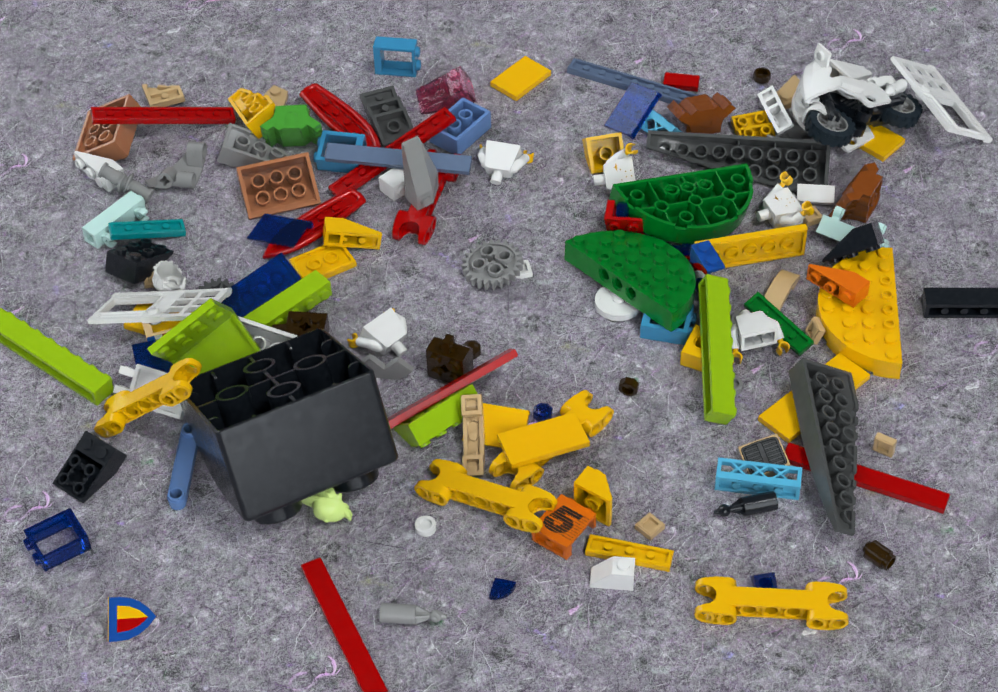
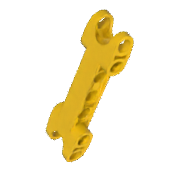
M185 358L174 363L167 374L132 392L123 390L114 394L106 400L104 410L107 413L97 421L94 431L105 438L115 436L124 430L127 423L163 405L172 407L188 399L193 391L190 382L200 373L201 363L193 358Z
M583 390L563 404L560 409V415L576 412L585 433L589 437H594L611 421L614 410L609 406H604L600 409L589 408L588 405L592 401L593 394ZM502 451L491 463L489 473L494 477L507 473L515 475L510 488L521 491L525 485L533 486L541 479L544 474L542 466L553 457L511 469Z
M434 459L429 465L430 471L437 476L435 479L420 480L414 486L415 492L421 498L431 503L445 506L451 499L504 516V522L508 526L531 533H538L543 527L542 520L535 513L542 510H553L557 505L555 496L539 487L525 485L521 491L469 476L467 475V470L462 465L442 459Z
M703 577L695 582V591L713 600L710 603L695 607V618L704 623L731 625L736 622L737 616L801 619L806 620L808 628L815 630L842 629L849 624V618L846 613L830 606L832 603L847 599V588L841 584L814 581L806 584L805 590L737 587L736 580L731 577Z

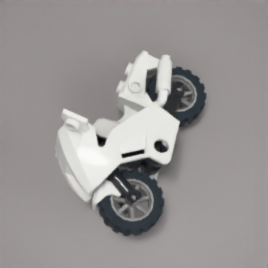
M818 43L814 53L815 60L805 67L788 112L790 118L795 123L797 122L816 142L819 141L822 145H829L833 148L837 146L850 153L875 137L868 125L877 127L889 124L893 127H905V129H908L918 123L923 109H921L922 105L919 104L917 99H914L911 94H906L905 90L908 85L906 79L896 81L892 76H874L865 81L846 76L830 77L832 68L829 66L832 53L821 43ZM851 140L855 142L854 145H850L848 143H850Z

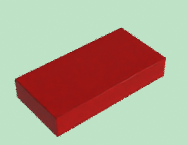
M665 72L663 84L685 91L698 92L700 76Z

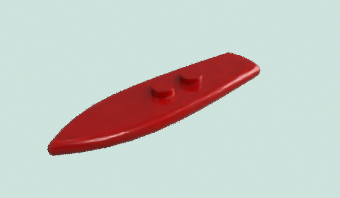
M311 84L299 93L305 103L332 131L365 134L367 146L381 147L376 132L366 119L319 84Z
M350 188L304 213L289 223L272 239L263 254V259L287 255L313 243L323 236L325 217L346 219L366 203L365 197L357 190Z

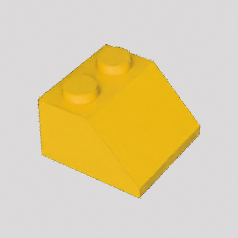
M621 132L582 139L585 158L591 174L603 172V165L616 152L624 149Z
M587 466L574 481V500L580 505L592 509L596 513V520L609 527L612 522V496L606 475L598 469Z

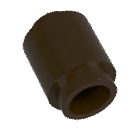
M877 540L868 541L863 548V557L879 569L887 571L896 561L893 551Z

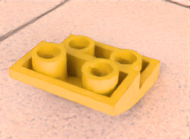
M765 110L731 116L730 121L736 135L767 137L770 134V136H776L773 125L769 122Z

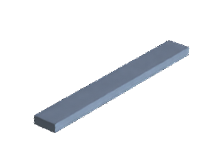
M576 58L572 60L567 68V73L669 104L673 100L680 103L684 98L698 96V94Z
M328 143L326 162L403 169L402 149ZM427 152L438 172L470 175L472 156Z

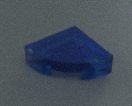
M495 578L489 595L490 600L508 597L515 590L516 582Z

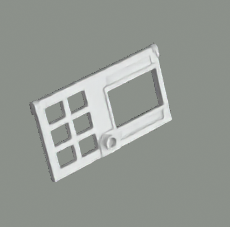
M895 56L891 57L890 60L911 85L915 96L926 104L947 132L979 139L985 143L992 142L993 138L982 127L933 65H925ZM941 104L951 106L969 129L959 127Z
M232 288L117 292L111 295L112 298L87 321L88 324L142 322L151 323V325H157L164 321H182L191 314L189 312H194L201 306L197 304H204L210 298L222 303L225 298L232 294ZM153 304L147 310L109 312L115 305Z

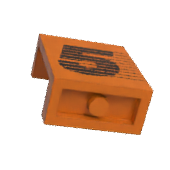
M560 494L557 498L556 507L553 510L546 511L540 517L543 527L538 533H532V540L567 560L572 555L573 542L587 526L593 529L596 527V513L592 509L580 505L573 498Z

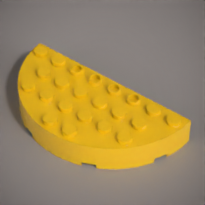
M881 247L868 253L864 250L858 252V256L849 259L847 257L832 268L852 271L869 280L868 295L853 308L832 294L827 293L824 289L819 288L816 317H820L826 331L823 335L826 345L835 355L841 353L862 369L873 372L875 376L899 379L902 368V352L893 248Z

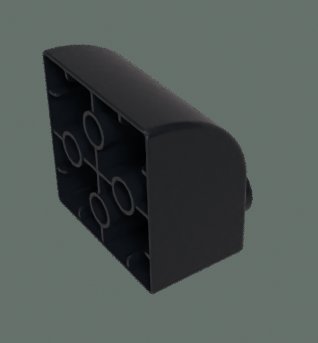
M322 328L199 374L190 382L193 387L191 396L180 403L193 438L213 480L222 494L245 521L255 520L259 524L266 525L286 521L300 511L302 507L301 500L330 488H334L337 492L345 493L363 489L377 480L379 468L389 465L398 459L397 449L373 369Z

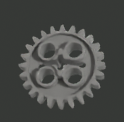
M490 239L489 243L483 240V245L481 246L476 243V249L470 247V253H465L466 258H462V271L467 282L471 281V286L477 284L478 289L484 286L485 290L489 287L495 290L496 286L502 289L504 283L509 286V280L516 281L515 276H520V271L523 270L522 265L524 264L522 253L519 251L518 246L514 247V243L508 245L507 240L501 243L500 239L496 242Z

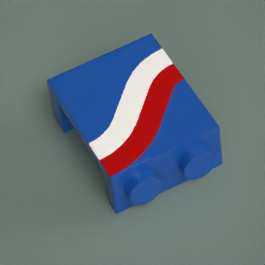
M709 240L691 245L690 263L696 277L695 289L699 293L698 284L704 276L725 269V265Z

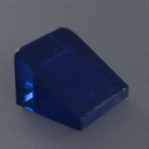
M775 572L751 576L753 587L778 589Z

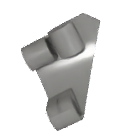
M189 141L186 153L172 167H166L158 176L145 180V183L149 187L163 189L170 188L171 186L194 189L204 167L207 144L205 142Z

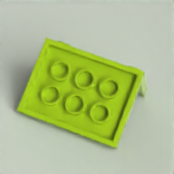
M212 298L147 348L151 355L169 361L172 364L185 358L196 359L202 365L199 374L261 351L234 310Z

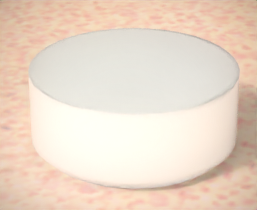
M426 515L417 518L415 521L416 533L421 537L433 535L436 531L435 519Z

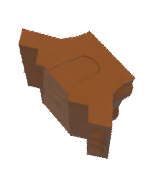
M718 92L712 97L707 94L687 97L680 103L673 100L667 106L685 125L687 133L705 134L721 132L723 120L736 109L724 95Z
M875 162L865 164L842 193L843 196L836 203L837 206L845 209V213L840 221L852 219L866 223L878 205L883 176L876 174L879 169ZM836 205L833 207L832 212L828 215L831 218Z

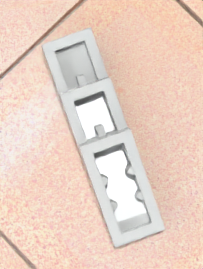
M773 85L757 94L778 135L794 127Z

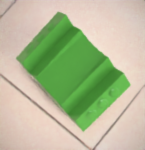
M307 105L275 106L273 117L260 126L263 139L266 140L265 143L271 147L277 143L282 147L306 146L310 142L317 145L318 137L322 135L321 123L310 117V110L307 108Z

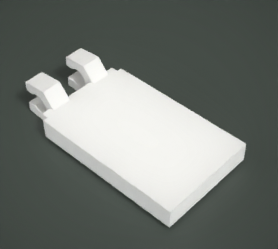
M137 364L136 368L121 365L119 373L133 377L130 388L123 385H115L113 392L118 393L123 390L132 392L167 374V372ZM180 403L172 407L163 405L153 410L154 412L183 420L184 417Z

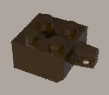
M289 311L286 324H274L272 327L297 336L319 328L329 333L328 313Z
M447 333L444 339L433 337L426 349L428 377L450 383L473 370V348L455 343L454 336Z

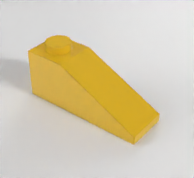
M325 217L323 226L324 246L380 249L382 232L345 218Z

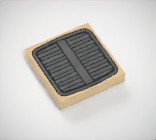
M777 433L738 447L744 461L791 466ZM746 468L748 474L754 473L751 468ZM773 471L764 472L767 477L776 475Z

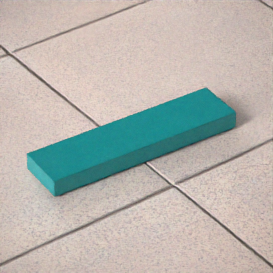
M183 219L108 223L111 240L186 236Z

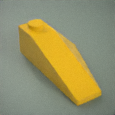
M240 88L228 100L245 125L260 139L263 137L260 126L273 117L275 103L268 95L262 96L258 92L255 94L251 90Z

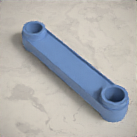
M185 423L181 428L167 494L168 504L174 510H181L187 504L198 450L188 423Z

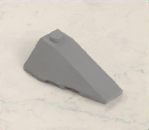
M229 123L217 162L232 167H241L291 155L278 147H271L266 144L265 139H258L251 134L252 131L247 128Z
M415 136L401 143L406 199L417 210H420L434 203L439 182L438 171L420 138Z

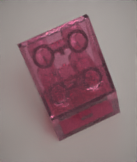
M461 66L450 70L448 73L416 90L422 115L436 113L444 107L450 109L462 97L473 103L476 102L471 78Z

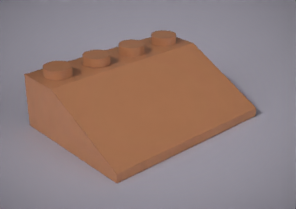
M128 94L99 107L141 106ZM89 110L75 151L113 159L114 161L125 159L129 155L137 124H92L91 112Z
M308 152L236 167L237 178L249 220L321 204Z

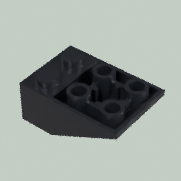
M878 221L853 228L822 259V262L828 261L829 264H833L843 260V256L847 255L849 259L858 256V252H861V250H865L868 253L881 248L880 244L885 242Z
M141 239V241L135 243L131 242L128 245L118 246L107 251L105 272L136 284L145 281L147 277L149 278L154 271L153 266L160 261L167 260L174 251L166 248L165 245L155 244L150 239Z
M85 431L52 484L80 502L85 503L117 473L127 455L99 437Z

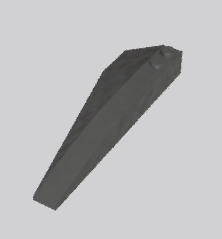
M648 130L646 148L712 169L747 163L751 170L753 181L775 187L777 183L780 184V174L786 171L788 177L791 176L793 178V183L788 186L785 185L784 188L788 187L791 192H797V184L828 185L831 147L829 145H822L819 141Z
M802 358L788 373L809 466L834 531L853 536L855 534L856 516L855 511H853V506L856 504V497L854 496L856 480H854V475L857 473V446H855V441L858 439V433L856 432L858 417H856V412L859 410V404L852 373Z

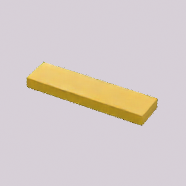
M590 534L585 555L606 560L613 556L635 558L636 566L670 572L674 550Z

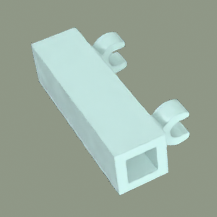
M132 191L128 192L82 227L85 241L97 249L104 244L110 248L114 247L117 242L110 239L108 223L129 222L136 219L148 221L149 217L145 215L148 213V210L145 207L144 198Z
M836 205L832 218L823 214L816 232L840 242L856 227L840 221L845 213V209ZM878 222L883 235L887 226ZM884 239L885 243L880 244V247L890 248V245H888L889 241Z

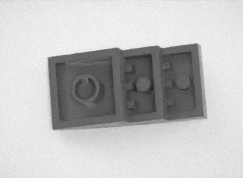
M394 86L360 94L367 117L382 147L391 144L413 129L406 107H403Z

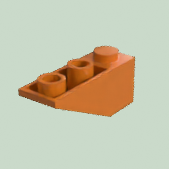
M814 264L808 265L807 280L854 308L868 295L870 281L859 274Z

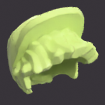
M334 488L301 500L303 504L313 508L316 518L325 523L338 522L344 517L349 521L352 520L353 514L349 505L343 502L342 493L336 494Z

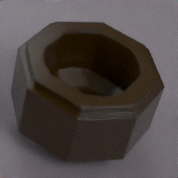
M764 67L757 68L753 73V79L760 84L768 83L771 79V72Z
M467 340L462 344L473 348V359L481 355V346L476 340Z
M625 377L620 380L619 391L627 396L637 394L639 383L634 378Z

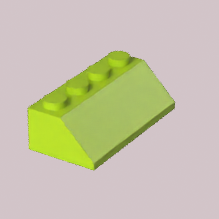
M469 384L395 426L393 429L411 447L420 446V448H423L431 443L430 439L433 437H440L447 433L446 429L450 426L455 427L463 422L461 395L478 393L473 384Z

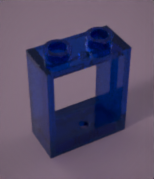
M71 508L23 530L26 537L23 540L24 545L28 551H33L31 555L36 566L41 565L44 572L92 549L88 535ZM69 527L76 540L43 555L36 543Z

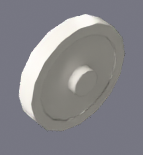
M604 286L595 295L597 313L611 321L630 320L641 312Z

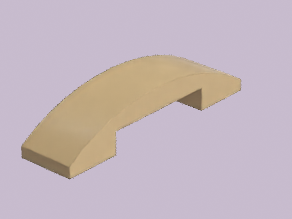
M782 269L772 281L764 297L780 311L791 290H794L798 283L800 275Z
M482 394L461 395L464 450L462 464L467 470V475L484 476L485 428Z

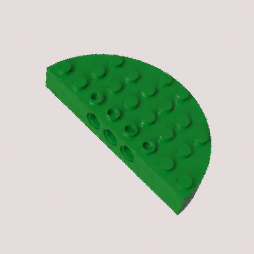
M746 163L613 184L609 200H615L616 208H619V215L621 217L642 218L644 230L642 232L649 236L675 243L694 244L695 241L725 237L741 224L753 196V177Z
M623 230L592 232L577 235L565 241L564 260L642 313H645L652 320L670 332L685 322L694 304L696 277L691 263L678 249L664 240Z

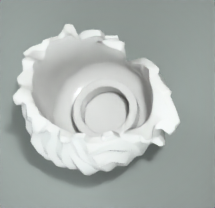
M172 260L160 261L153 266L152 282L157 291L185 290L186 277H181V269L178 268V265H173Z

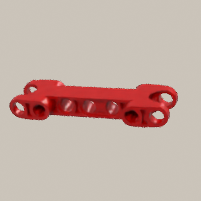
M430 148L427 152L437 153V150ZM438 172L439 186L434 203L420 210H417L412 204L408 211L399 210L394 220L392 238L400 240L404 235L414 233L418 235V244L426 245L436 227V216L431 215L447 181L455 183L459 174Z

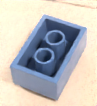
M462 97L448 109L455 116L456 122L432 137L430 143L451 154H462L491 128V111Z

